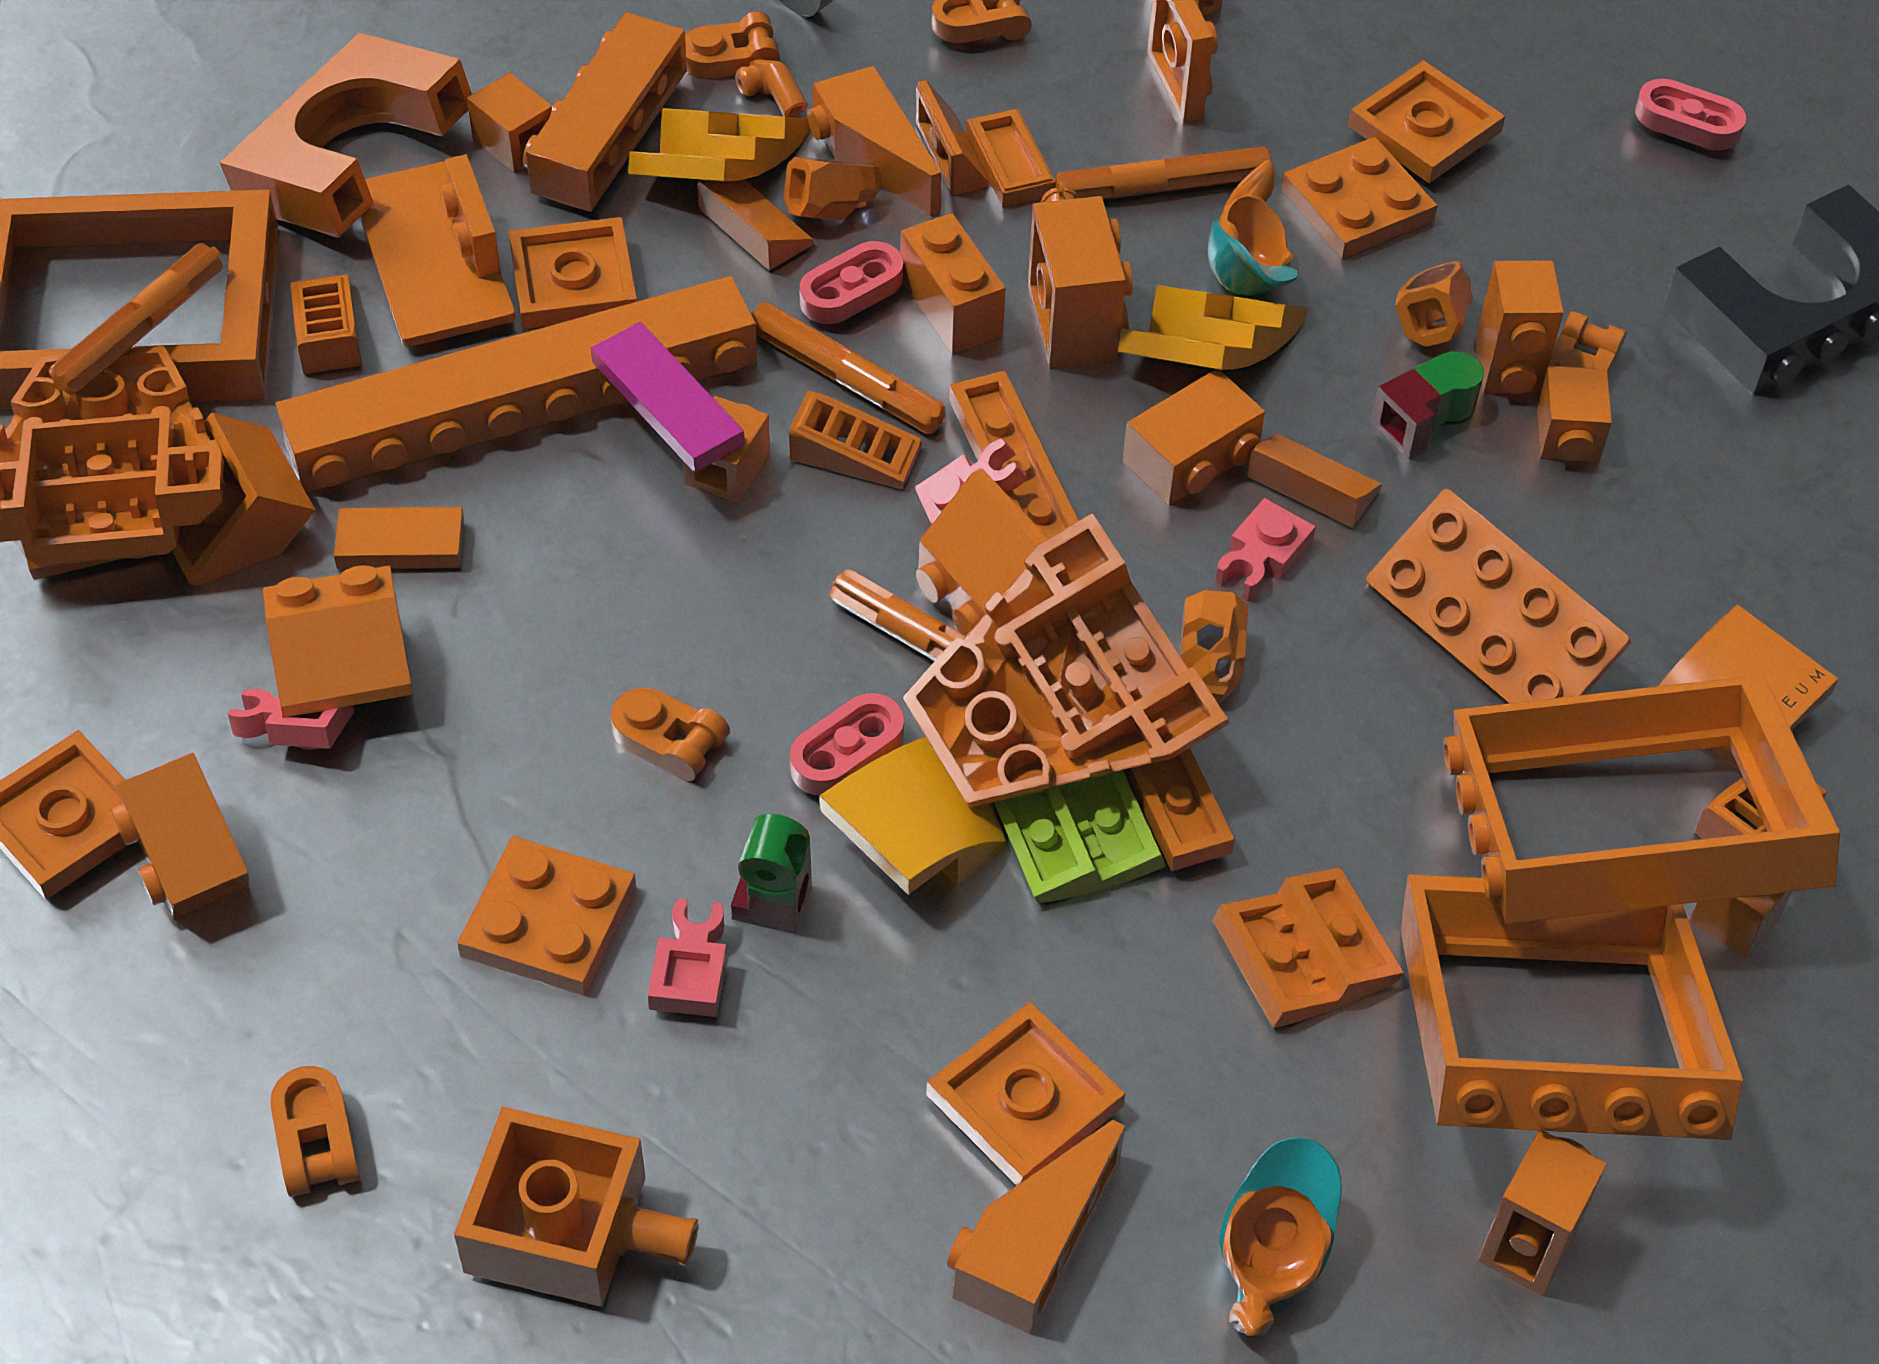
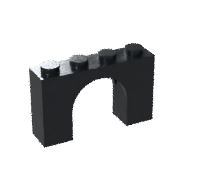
M1849 184L1806 205L1792 243L1801 254L1836 286L1841 294L1839 298L1826 302L1805 303L1778 296L1759 284L1720 246L1675 268L1663 307L1753 395L1774 384L1784 385L1796 377L1800 371L1818 362L1828 363L1835 359L1844 349L1862 340L1871 341L1879 336V211Z

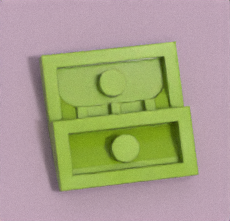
M1123 770L994 802L1037 903L1057 901L1123 884L1166 867Z

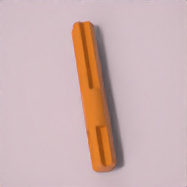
M1260 146L1063 171L1056 175L1055 188L1057 187L1060 200H1064L1062 187L1073 189L1077 198L1102 196L1103 200L1226 185L1240 183L1265 160L1272 161L1268 149Z
M204 243L196 244L51 365L49 374L54 380L52 385L58 391L63 390L69 395L78 394L221 272L223 264L219 258L221 255L219 250L215 247L210 248Z
M769 302L760 303L756 310L751 313L756 323L757 336L926 434H933L939 425L943 424L946 417L944 403Z
M846 570L842 574H838L833 581V586L829 593L833 602L934 661L956 637L962 639L966 637L853 570Z

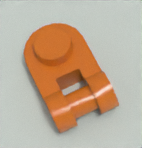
M934 0L932 5V30L938 37L954 44H962L1000 35L1010 41L1019 40L1029 33L1032 23L1026 10L1019 6L1020 0Z
M751 12L745 15L740 22L703 25L685 34L687 73L700 79H715L735 76L740 67H748L749 63L753 60L780 61L777 43L772 39L774 32L770 17L763 12Z
M1572 310L1554 346L1549 366L1607 369L1608 375L1620 353L1627 331L1613 325H1609L1607 329L1588 323L1589 316ZM1580 344L1596 350L1597 353L1594 356L1576 348Z
M635 688L624 692L615 700L611 708L612 733L617 744L626 751L686 781L695 779L705 766L704 755L709 749L719 748L730 734L728 723L715 711L707 708L697 710L652 688ZM677 733L686 737L684 740L672 741Z
M300 1066L286 1072L276 1082L271 1092L270 1106L282 1173L289 1198L311 1193L310 1185L337 1179L339 1185L360 1181L359 1167L346 1104L337 1078L327 1069L317 1066ZM324 1138L329 1139L331 1151L304 1157L303 1143Z

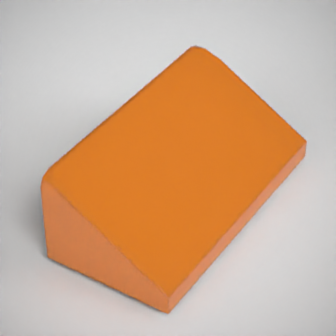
M927 80L918 81V86H916V124L935 163L942 172V177L949 191L954 196L989 187L990 181L954 111Z
M745 179L736 181L699 180L697 182L699 209L767 270H772L813 245V238Z
M1278 433L1255 446L1251 452L1247 477L1351 528L1355 526L1382 486L1381 483Z

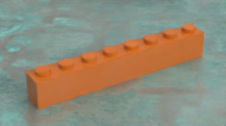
M732 275L292 397L275 402L284 442L297 478L305 492H310L383 470L395 469L401 465L439 454L454 452L460 448L498 437L510 436L516 432L554 421L566 420L572 416L613 404L627 402L628 400L592 362L591 347L640 321L696 380L725 372H733L756 364V323Z

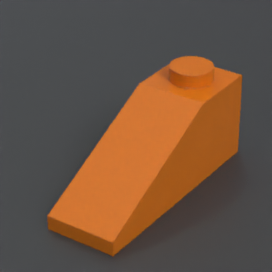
M866 67L813 83V107L807 111L808 123L814 138L818 141L823 139L834 159L879 167L882 188L929 216L939 214L941 211L942 172L875 67Z
M1111 1120L988 1205L974 1230L965 1226L961 1229L947 1260V1267L954 1270L953 1299L1030 1335L1032 1334L1121 1158L1125 1125Z

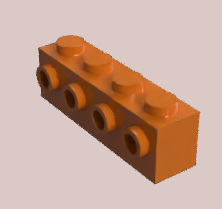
M625 12L613 30L605 32L596 54L588 65L584 64L580 67L575 77L574 85L563 100L559 99L555 102L547 123L539 134L531 136L526 144L523 163L528 168L531 193L592 212L628 159L629 151L634 150L687 72L685 29Z

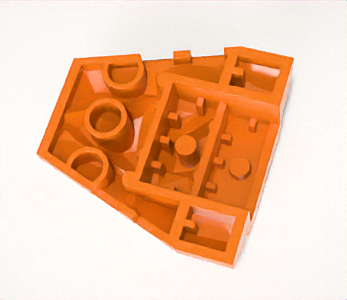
M165 346L130 348L75 395H69L63 390L58 391L52 385L54 380L49 374L51 365L65 354L40 356L11 400L15 415L6 428L0 425V542L13 541L25 558L38 566L53 564L73 565L85 561L118 558L139 559L151 555L168 554L177 546L180 526L198 525L222 502L224 461L222 451L216 439L210 440L206 433L204 417L199 408H193L188 400L187 386Z
M1093 513L1038 545L1024 560L1026 569L1002 595L997 591L983 606L986 614L964 639L956 637L903 696V700L969 808L1172 759L1229 725L1227 716L1194 666L1188 669L1132 584L1125 561Z

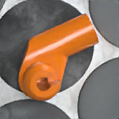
M757 59L751 61L748 67L743 66L737 70L735 75L736 83L740 92L745 96H752L757 92H760L762 95H773L780 111L785 117L798 116L807 109L808 103L791 71L784 63Z

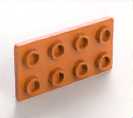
M467 154L444 159L445 161L365 179L374 204L360 216V220L401 343L404 347L515 321V310L501 274L496 233Z
M1450 489L1441 491L1366 577V581L1376 591L1508 703L1585 695L1631 644V639L1625 632Z

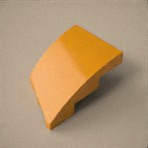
M662 108L660 153L629 151L628 174L714 181H736L755 177L777 166L802 144L810 134L808 118Z
M1156 285L1149 331L1121 328L1118 352L1220 370L1239 369L1266 359L1286 344L1305 323L1308 308Z
M926 736L900 746L875 759L820 795V811L908 895L939 871H942L952 882L959 885L1005 850L1006 841L993 804L988 803L969 808Z

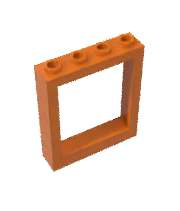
M270 189L0 199V338L14 248L230 240L221 343L164 346L187 386L188 400L190 402L265 399L279 228ZM133 346L132 348L151 347V346ZM71 349L0 351V410L12 409L11 400L40 356L66 354Z
M1764 674L1453 710L1454 736L1444 737L1443 740L1445 765L1449 776L1457 775L1456 796L1460 814H1471L1468 817V831L1473 855H1484L1481 859V871L1485 894L1487 898H1498L1506 924L1836 887L1840 831ZM1729 746L1768 832L1517 860L1488 773Z
M1408 874L1400 932L1437 1126L1718 1140L1732 1139L1744 1080L1683 904L1506 924L1498 898H1487L1482 878ZM1438 954L1647 965L1680 1069L1459 1058Z

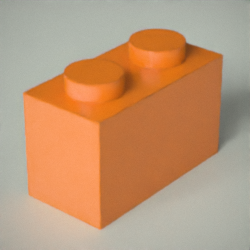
M953 213L901 230L902 283L950 353L953 355L1002 337L1006 288Z
M1494 261L1475 338L1477 358L1484 370L1482 381L1484 393H1540L1564 313L1553 261Z
M1215 369L1127 422L1123 462L1170 505L1188 493L1195 494L1202 491L1214 477L1232 466H1241L1250 461L1252 450L1257 444L1261 443L1265 410L1221 370Z
M194 752L116 784L121 804L111 808V812L126 846L138 841L143 850L148 865L138 868V872L153 906L166 902L174 919L249 887L248 870Z
M1538 1131L1501 1199L1478 1261L1543 1296L1581 1224L1607 1163L1592 1156L1582 1144L1566 1137H1555L1546 1131Z

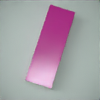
M641 321L591 347V357L594 365L694 473L745 445L744 430Z

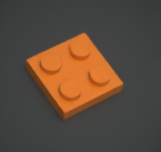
M1153 0L1147 52L1182 123L1203 120L1206 96L1212 93V77L1209 70L1211 55L1216 54L1218 49L1215 27L1211 21H1205L1199 9L1198 0Z
M1422 60L1350 110L1348 126L1366 139L1375 136L1398 162L1428 183H1431L1500 134L1505 115Z
M1375 136L1283 172L1281 190L1341 259L1435 221L1438 205Z
M622 217L508 231L523 329L551 326L637 302Z
M79 729L0 780V849L46 900L126 846L111 812V808L121 804L116 784L125 779Z
M511 836L457 941L459 955L478 963L585 996L637 888L635 873Z
M1030 1001L927 1081V1096L1016 1186L1077 1145L1124 1107L1126 1094Z

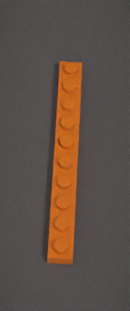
M1006 371L950 384L949 401L977 461H979L982 451L990 443L999 439H1004L1014 449L1016 455L1004 462L1000 470L1015 462L1025 472L1027 479L1018 488L1004 492L1048 539L1078 522L1079 520ZM1190 748L1172 759L1124 770L1171 871L1232 854L1235 838Z

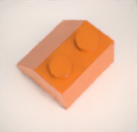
M213 412L205 420V427L210 440L216 439L222 451L224 461L222 502L198 525L180 526L177 546L172 549L189 584L202 586L282 554L316 511L270 428Z
M980 468L970 474L919 540V569L916 571L917 582L924 595L932 602L938 601L953 617L958 632L966 636L986 614L983 606L997 591L1002 595L1026 569L1024 560L1038 545L1048 540V537L987 472Z
M365 565L355 566L343 571L341 574L314 579L291 577L279 582L277 585L263 587L265 620L283 718L413 695L403 629L390 565L377 568Z

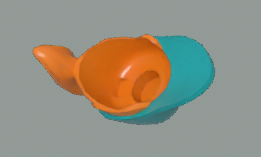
M1271 160L1262 162L1237 185L1228 198L1220 218L1214 219L1208 238V262L1213 273L1226 289L1240 296L1252 297L1263 294L1275 286H1285L1293 283L1298 276V271L1290 263L1294 255L1288 250L1284 225L1273 209L1266 203L1272 194L1275 183L1274 165Z
M1305 1137L1286 1138L1275 1142L1267 1148L1257 1159L1237 1189L1222 1222L1219 1236L1222 1257L1228 1271L1238 1285V1298L1229 1312V1322L1234 1324L1235 1330L1248 1336L1264 1335L1274 1322L1273 1313L1269 1305L1283 1299H1288L1312 1285L1320 1276L1331 1253L1341 1202V1175L1332 1155L1322 1145L1312 1139Z

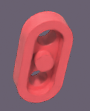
M1654 79L1645 83L1640 89L1635 107L1637 119L1650 130L1690 142L1707 150H1725L1734 147L1740 141L1746 123L1745 111L1733 100L1670 79Z
M864 242L810 270L803 276L799 286L802 312L815 322L834 324L842 322L894 294L903 282V258L900 252L892 245L884 242Z
M876 693L862 694L852 698L800 734L790 748V773L795 784L807 793L821 795L860 768L899 748L904 737V715L900 706L885 695ZM868 731L880 733L877 737H867L863 734ZM825 765L829 766L831 769L817 770L814 768L817 766Z

